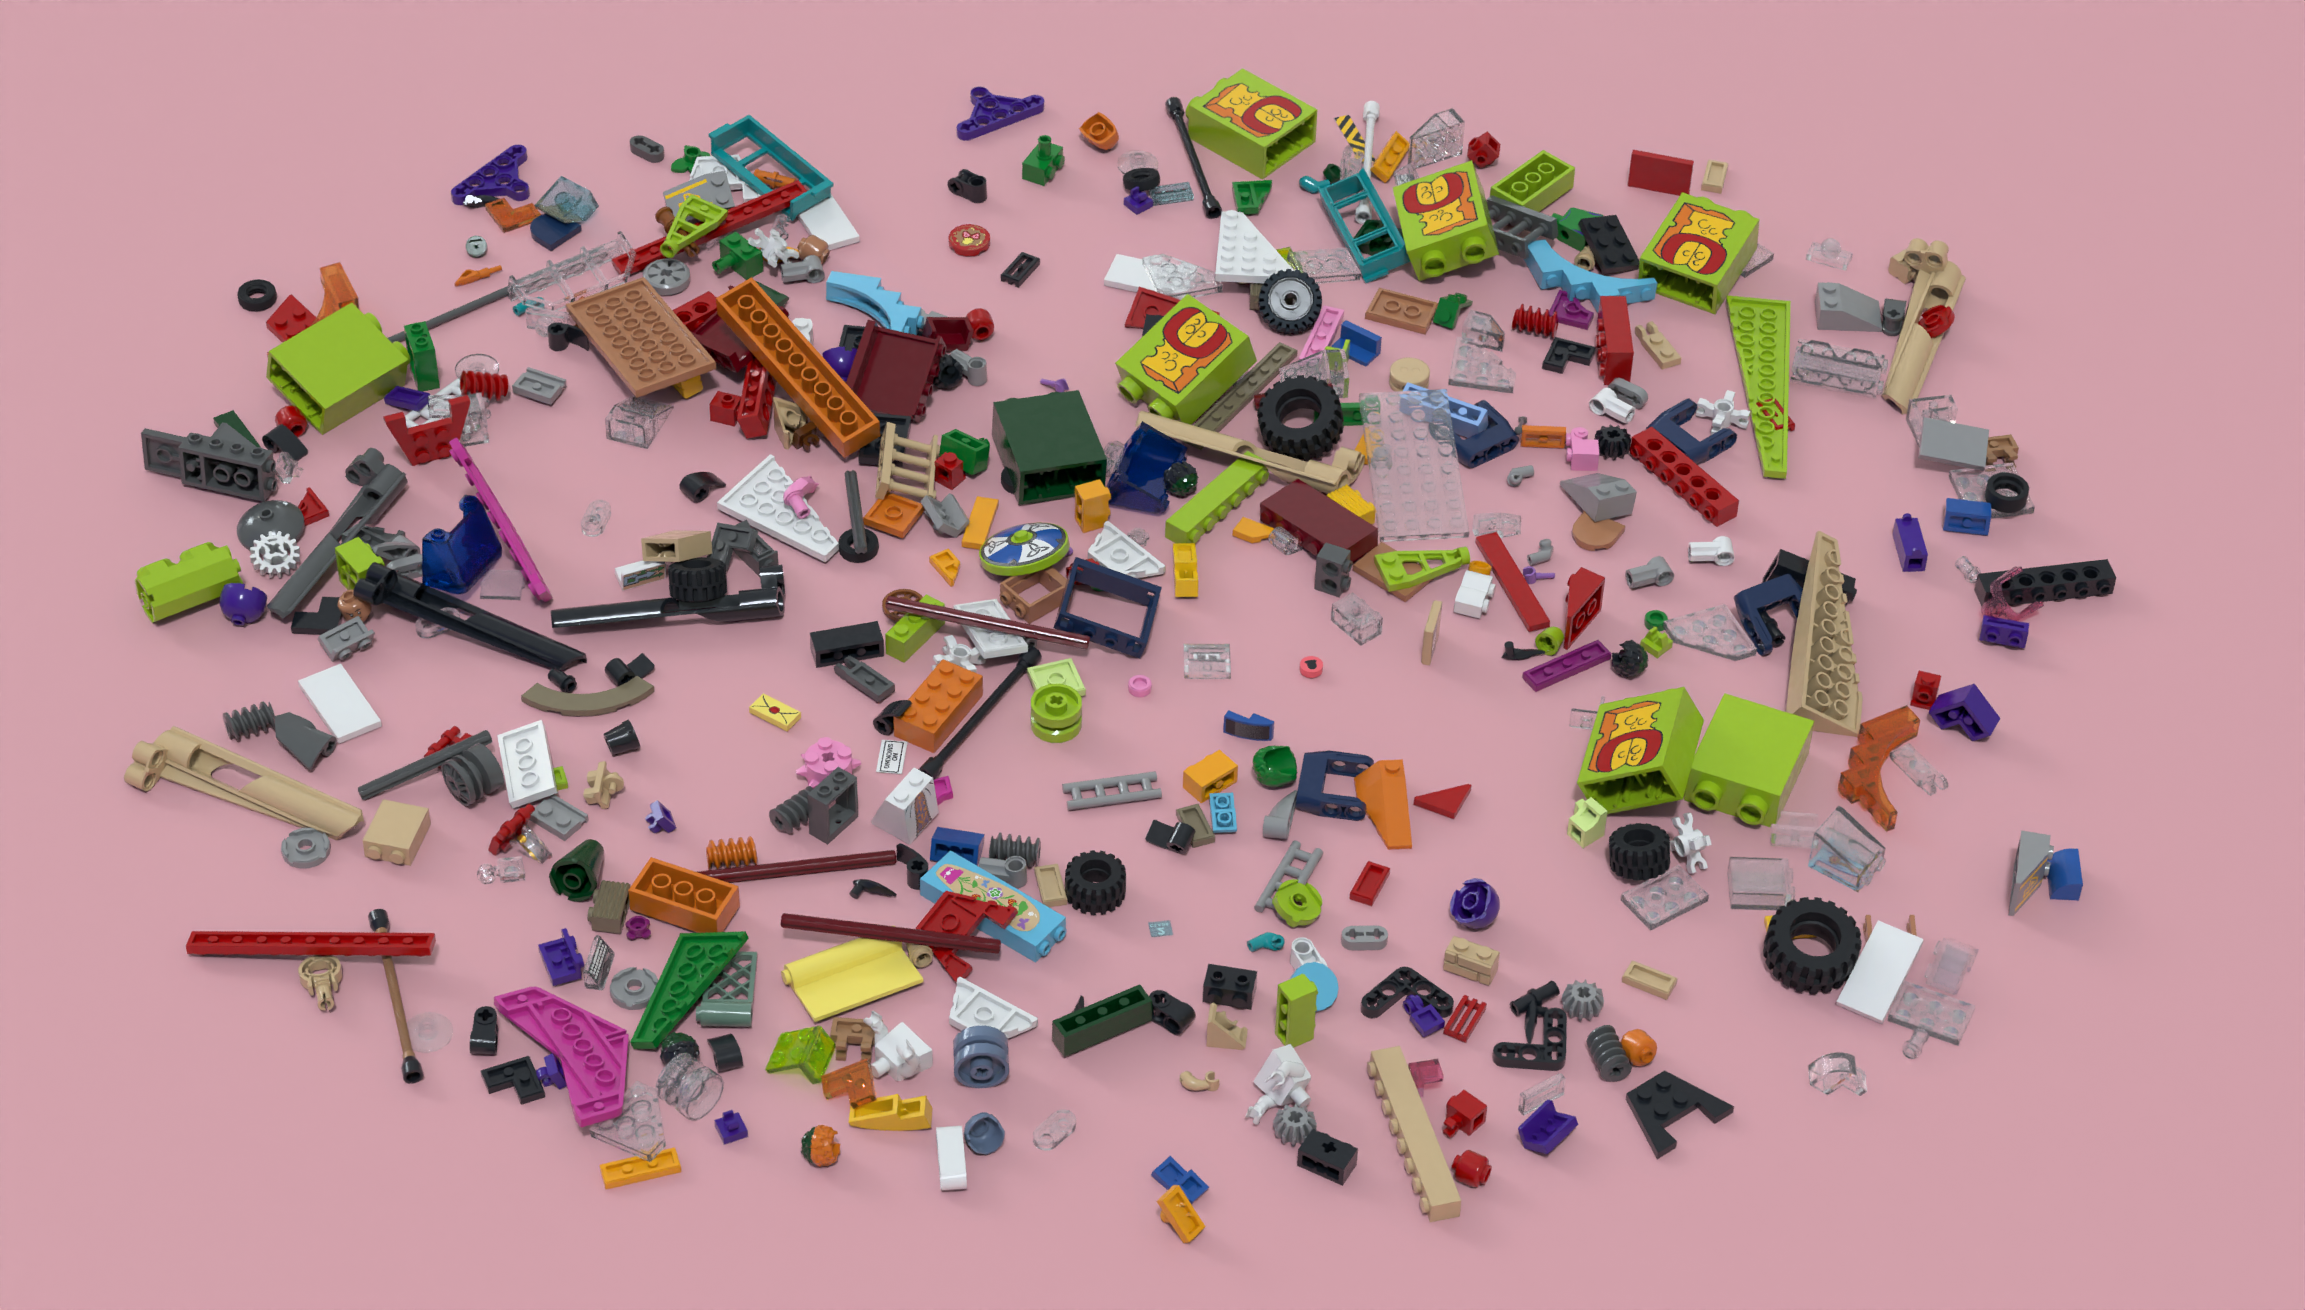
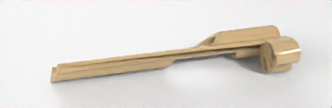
M1912 239L1904 255L1905 262L1918 270V274L1882 393L1885 401L1890 399L1901 409L1902 415L1913 411L1944 335L1942 333L1931 339L1927 331L1918 324L1924 308L1930 309L1938 305L1949 306L1953 311L1966 280L1959 267L1948 260L1947 253L1949 248L1943 241H1933L1928 246L1922 239Z
M1146 411L1139 412L1135 427L1262 463L1281 480L1292 483L1296 479H1300L1324 494L1334 492L1335 489L1338 490V488L1346 484L1350 486V483L1354 482L1361 473L1365 462V455L1345 447H1341L1339 451H1336L1332 465L1311 459L1306 462L1255 447L1254 444L1246 440ZM1249 451L1264 460L1244 455V453Z
M176 726L163 732L154 743L138 742L132 753L134 763L127 768L124 775L126 783L146 792L150 791L161 777L297 827L314 828L322 834L324 832L328 838L334 840L342 838L348 830L355 827L359 822H364L361 809ZM235 764L262 777L250 782L239 790L212 778L211 773L220 766Z

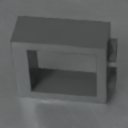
M837 767L807 794L809 834L827 845L858 818L857 777L840 767ZM836 799V803L829 809L828 805Z

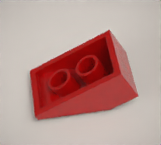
M1583 567L1576 574H1572L1567 583L1569 592L1565 600L1567 610L1563 647L1566 650L1571 647L1602 608L1605 577Z

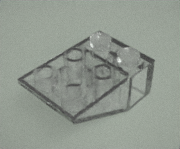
M1453 108L1434 114L1410 136L1408 171L1462 155L1465 121Z
M1345 349L1322 350L1279 368L1280 382L1285 381L1284 378L1290 376L1291 379L1297 378V375H1304V378L1313 376L1316 377L1317 381L1321 379L1327 382V384L1332 383L1333 389L1339 398H1348L1349 373Z
M632 395L614 405L605 418L607 439L648 449L673 410L674 405L643 397L636 398Z

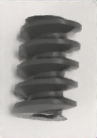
M264 701L260 702L259 709L253 704L250 706V712L246 707L241 708V715L237 710H233L232 718L227 712L223 713V720L229 738L233 734L239 740L240 732L249 737V729L258 734L259 726L265 732L267 731V724H270L275 729V715L270 702H268V706Z
M807 786L804 790L799 791L798 794L785 800L783 804H779L776 808L769 811L770 821L778 830H784L789 834L793 832V828H800V823L806 824L808 822L807 794L813 788Z
M999 832L996 839L993 838V835L991 837L989 858L996 859L998 857V859L1006 860V858L1008 859L1012 856H1020L1026 860L1028 867H1032L1035 861L1036 866H1038L1041 851L1040 838H1037L1035 843L1032 844L1031 838L1028 836L1025 843H1023L1021 835H1018L1016 840L1013 841L1012 835L1008 834L1006 840H1003L1002 833Z
M1604 1025L1593 1030L1587 1038V1046L1597 1064L1601 1077L1609 1082L1623 1080L1630 1074L1632 1067L1629 1064L1625 1050L1622 1048V1043L1619 1041L1615 1028L1610 1025Z

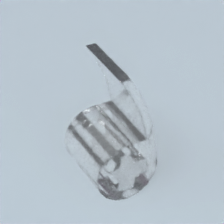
M1276 527L1269 535V543L1285 555H1291L1304 549L1298 545V539L1282 527Z

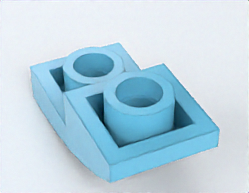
M1210 793L1209 803L1213 833L1237 832L1233 793Z

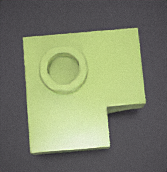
M1592 797L1586 801L1580 799L1575 802L1574 815L1569 818L1567 835L1582 848L1588 846L1604 836L1608 811Z

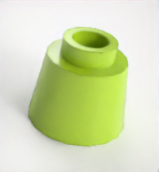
M1548 627L1537 635L1535 639L1536 647L1538 650H1544L1545 655H1554L1564 641V634L1558 627Z

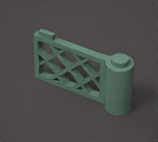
M737 952L719 973V976L724 980L718 984L712 982L703 992L701 1006H696V1021H701V1026L752 1027L757 952ZM742 960H751V963L745 967L738 964ZM730 967L737 970L732 975L727 974L725 971ZM744 975L749 980L741 984L737 979ZM731 984L735 989L728 993L723 988ZM716 992L722 996L719 999H709ZM742 992L748 999H736L735 996Z

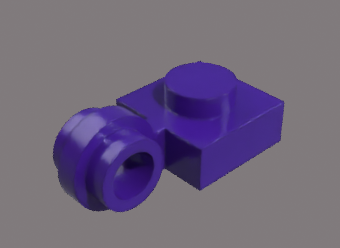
M1409 995L1403 1001V1007L1410 1015V1021L1423 1038L1444 1028L1445 1021L1432 1004L1424 1007L1418 995Z

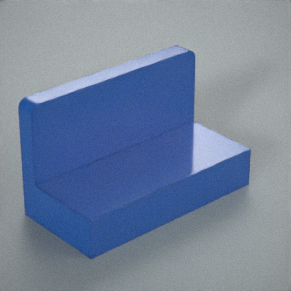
M1346 320L1341 324L1340 338L1332 345L1334 348L1342 349L1345 340H1350L1349 359L1363 366H1368L1381 353L1382 337Z
M1946 498L1943 530L1988 535L1991 522V503Z

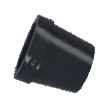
M629 719L603 734L612 755L640 748L638 737Z

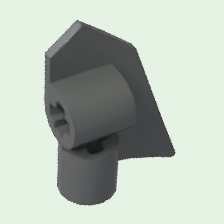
M290 712L274 716L276 739L308 770L312 769L320 754L330 756L335 750L337 744L336 737L317 730L311 721Z

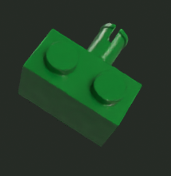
M1048 135L1040 136L1036 147L1022 162V179L1045 186L1050 179H1053L1056 171L1064 165L1063 147L1052 144L1051 137Z
M734 232L719 240L720 259L712 262V267L717 274L731 268L745 280H748L763 272L762 251L750 245L748 240L740 234Z
M954 429L942 435L939 457L945 452L955 453L957 458L963 461V471L966 474L975 475L987 469L990 443L988 439L984 440V437L978 440Z

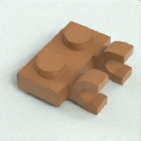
M2011 434L1988 437L1986 466L1984 469L1986 474L1995 473L1993 462H1997L1996 457H2004L2007 471L2016 470L2014 460L2018 459L2019 447Z
M833 1017L830 1042H836V1060L846 1061L848 1043L861 1044V1062L871 1063L872 1047L875 1045L874 1031L863 1022L864 1019Z

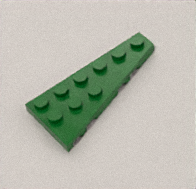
M746 931L680 933L630 1041L634 1049H656L746 943L749 939Z

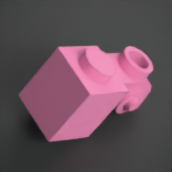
M1576 427L1572 429L1571 433H1566L1565 446H1570L1566 450V461H1570L1571 470L1597 471L1599 462L1598 440H1587L1588 431L1582 427Z

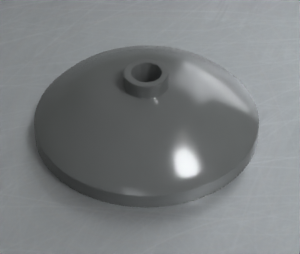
M281 500L265 501L253 506L243 514L237 525V536L240 543L248 550H250V547H254V540L261 541V534L268 537L269 531H272L273 535H277L278 531H281L283 537L286 534H290V540L296 539L297 541L305 527L304 516L301 510L290 502Z

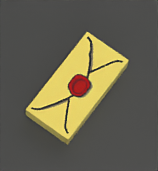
M764 693L749 707V713L785 731H788L801 719L800 711Z

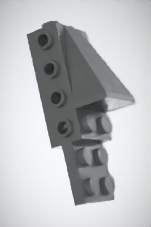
M222 422L211 437L198 433H189L187 437H182L146 428L141 432L145 470L181 477L182 484L265 502L269 495L276 490V462L273 459V451L256 447L227 423Z

